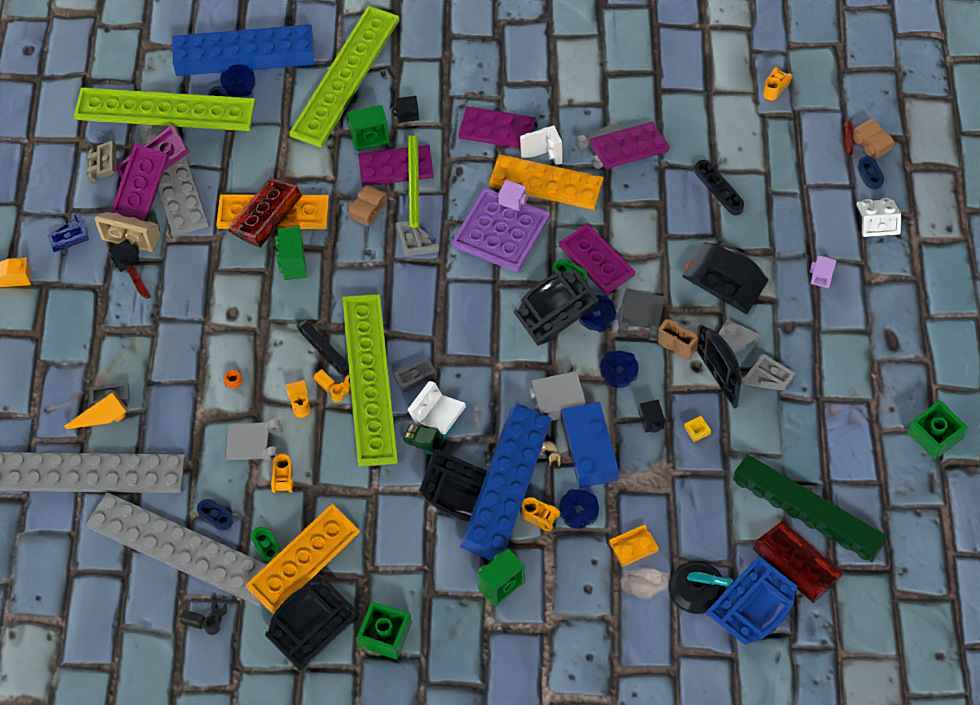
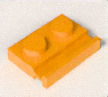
M646 524L609 540V544L613 548V552L622 567L659 551V547L650 531H648Z

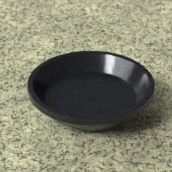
M694 561L679 566L670 578V596L680 609L692 614H704L725 592V586L691 581L687 577L693 572L706 573L717 577H722V575L716 568L704 562Z

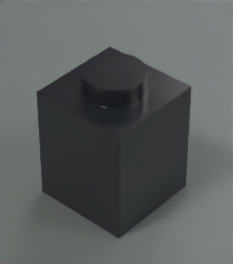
M417 96L395 98L396 105L393 106L394 116L398 117V123L419 121Z
M128 239L108 249L111 260L120 272L140 262L137 255L139 254L138 248L135 244L131 245Z
M659 399L640 403L639 415L645 433H655L664 429L665 418Z

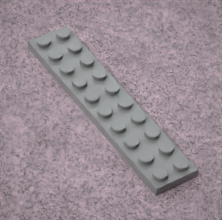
M163 86L144 91L165 93ZM138 124L144 145L170 127ZM184 156L164 171L158 188L173 237L209 227L186 156Z
M0 452V491L182 493L186 457L185 454Z
M108 492L86 524L88 529L256 606H262V603L245 585L267 565Z

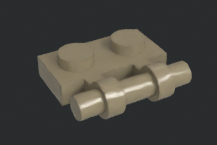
M114 141L98 145L97 152L94 149L89 150V155H87L88 168L86 169L89 182H95L96 176L101 179L116 174V143Z

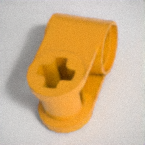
M776 66L765 81L764 98L770 101L776 100L789 85L792 74H787Z
M305 380L287 383V393L294 415L298 418L307 417L310 414V405Z
M279 454L274 458L271 479L272 493H276V491H289V493H293V466L290 457L286 454ZM282 464H287L284 468L279 467Z
M532 497L524 499L521 505V517L545 531H552L555 519L561 514L556 507L547 505ZM526 508H533L534 511L529 512Z

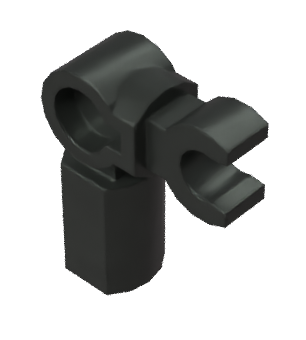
M214 601L211 605L212 612L206 618L205 615L184 610L180 623L198 629L204 628L207 634L215 635L220 631L222 616L228 611L227 604H224L222 609H216L218 604L217 601Z

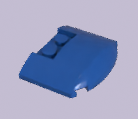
M758 556L707 610L706 614L746 645L766 637L785 620L794 604L797 585Z

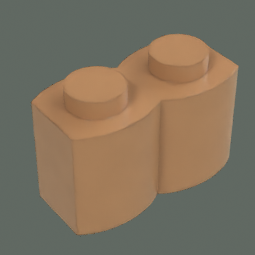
M871 118L854 128L853 139L855 143L864 147L866 154L875 160L893 150L894 140L874 119Z
M369 185L365 186L364 189L359 191L357 199L351 202L348 207L350 219L369 227L386 205V193Z
M666 319L658 329L657 341L664 348L674 350L679 357L689 360L697 350L698 337L692 331L682 329L678 323Z

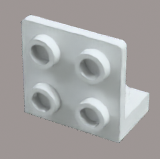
M555 126L545 127L520 136L522 159L525 160L547 153L549 159H553L555 166L562 164V141Z
M882 198L875 201L865 199L857 202V207L862 215L863 237L900 234L901 212L893 199Z
M429 381L407 410L417 425L428 429L435 427L439 429L441 434H446L466 408V404L442 395L436 383Z

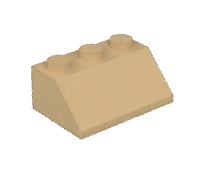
M109 212L95 217L101 239L119 244L128 239L131 245L135 244L138 249L153 252L161 235L158 224L151 221L146 222L135 217L129 218L118 213L113 214Z

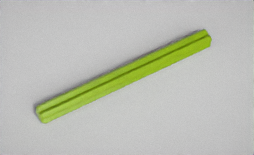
M414 135L408 137L409 224L411 228H418V137Z

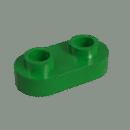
M559 259L554 262L553 274L561 272L560 270H565L562 272L563 274L573 273L571 269H576L587 283V272L583 268L566 259Z
M257 527L253 530L251 534L252 542L262 560L268 564L281 552L280 547L268 528ZM261 537H265L264 541H259ZM270 553H274V556L269 557L268 555Z

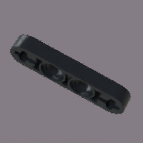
M699 160L695 165V174L730 214L740 215L744 210L743 199L708 160ZM715 178L719 182L717 184H712L709 180ZM728 191L730 195L722 196L720 192Z
M306 319L297 324V328L302 336L340 375L349 371V365L346 360Z

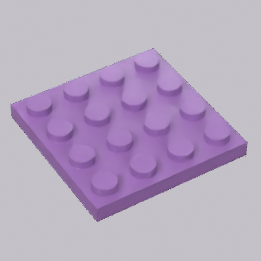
M484 187L451 242L452 247L519 273L549 221L550 213L528 204L522 205L519 211L499 204L498 192Z

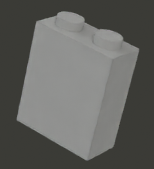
M577 371L532 380V388H529L530 398L535 400L536 404L533 405V409L552 418L551 421L562 419V409L586 404Z

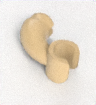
M544 441L541 451L551 453L549 456V466H551L553 460L558 461V466H560L561 458L557 446L551 441Z

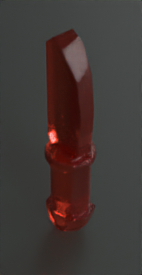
M848 120L844 122V149L847 154L852 155L853 125Z
M128 265L126 271L135 284L137 291L142 297L149 299L151 296L141 281V277L138 276L134 266Z

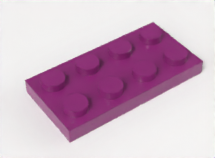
M466 106L458 134L459 139L521 149L520 136L534 131L536 117Z
M653 121L591 138L589 143L605 169L666 153L670 148Z
M173 125L144 145L145 147L170 155L165 170L189 153L188 148ZM129 157L116 166L121 179L123 178Z
M134 143L111 212L129 218L135 217L147 222L170 155Z
M430 145L418 146L419 180L434 178ZM408 148L358 153L362 186L409 181Z
M588 223L559 242V247L577 266L587 272V276L605 295L635 276V271Z

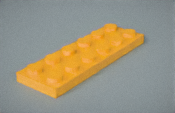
M499 154L489 181V187L501 189L505 180L526 186V194L528 196L595 210L604 177Z
M220 194L217 228L234 229L261 195ZM277 195L276 198H284L286 195ZM297 195L299 199L274 228L281 229L300 226V229H327L329 195ZM256 222L255 225H261L263 222Z
M332 503L255 575L245 587L274 615L279 606L290 595L304 587L361 531Z

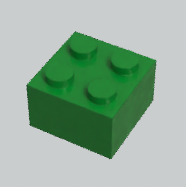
M382 105L347 112L350 135L355 151L390 143L387 120Z
M300 226L278 229L275 244L279 272L283 273L284 280L307 278L304 244Z
M939 400L911 421L907 433L936 460L964 438L968 426Z
M509 548L504 552H499L490 564H485L479 569L477 573L478 590L496 607L525 583V565Z
M371 601L357 635L358 647L398 660L412 624L411 614Z

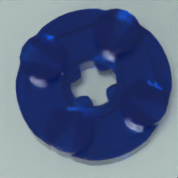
M238 64L230 66L226 72L223 71L220 76V83L229 96H248L256 85V78L254 72L249 70L247 66Z
M596 295L600 303L593 311L597 312L600 310L601 315L596 316L592 311L588 316L584 315L581 317L579 322L589 330L604 332L606 328H609L614 323L616 309L611 299L603 295Z
M610 351L605 354L601 361L600 375L612 387H627L629 383L633 380L635 381L638 377L639 365L633 353ZM617 366H621L624 369H622L621 372H617V369L614 368Z
M568 490L559 504L560 517L571 528H586L587 525L593 524L598 518L599 504L597 497L586 490ZM582 506V508H584L585 510H581L580 513H577L574 507Z

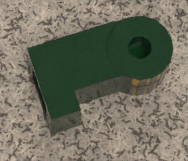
M410 424L402 439L411 446L434 452V449H439L443 436L438 428L430 427L428 429Z

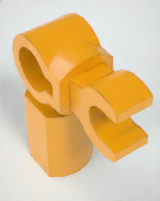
M322 369L314 375L313 379L326 392H330V398L334 402L342 401L344 396L351 390L349 375L345 377L344 382L336 384Z

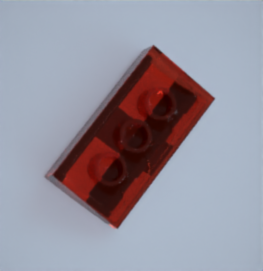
M269 178L231 224L228 231L241 240L261 248L302 197L298 186Z
M783 520L757 539L753 550L767 563L797 585V590L812 603L823 596L843 576L840 570Z

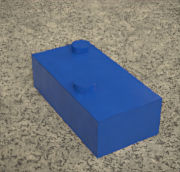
M595 402L562 409V424L579 488L618 481L619 470L601 403Z

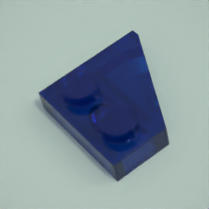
M79 212L74 214V219L68 224L64 222L58 229L48 235L54 252L89 240Z

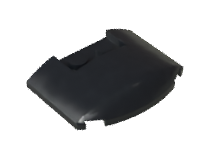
M703 243L682 275L686 280L746 315L769 281L762 269L748 256L731 247L716 243Z
M571 269L573 273L563 274L559 272L542 280L521 299L522 304L517 311L515 308L514 314L537 346L554 340V336L584 315L588 316L600 303L576 269Z
M702 324L698 325L696 351L735 409L738 407L741 388V372L738 360L729 344L718 333Z
M434 449L419 492L439 511L453 518L469 522L487 470Z
M324 579L321 580V583L308 584L290 595L272 616L265 637L301 671L345 631L360 613Z

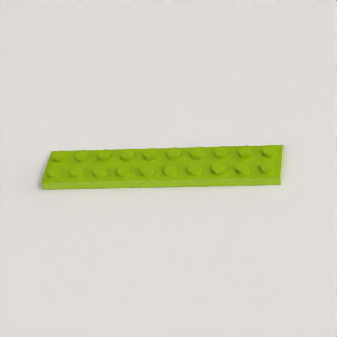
M371 6L366 8L290 130V137L320 148L323 147L400 21L398 15Z
M80 88L74 119L250 131L256 101L255 98Z
M380 294L342 297L358 467L397 464Z

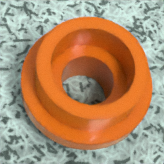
M229 370L224 375L223 381L228 388H237L242 384L243 377L237 370Z

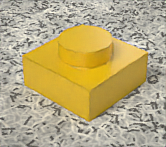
M702 416L684 423V429L693 442L711 434V429Z

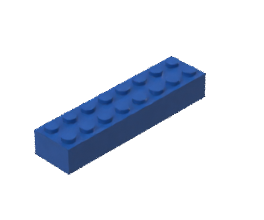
M312 24L173 36V66L176 76L315 65Z
M517 402L510 409L463 536L461 548L490 561H493L499 552L506 551L552 418Z

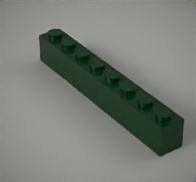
M749 454L744 457L734 472L733 481L738 486L747 488L758 498H764L773 507L781 508L790 517L797 518L804 522L807 527L818 530L827 539L835 540L844 549L855 552L863 560L873 563L885 545L887 535Z

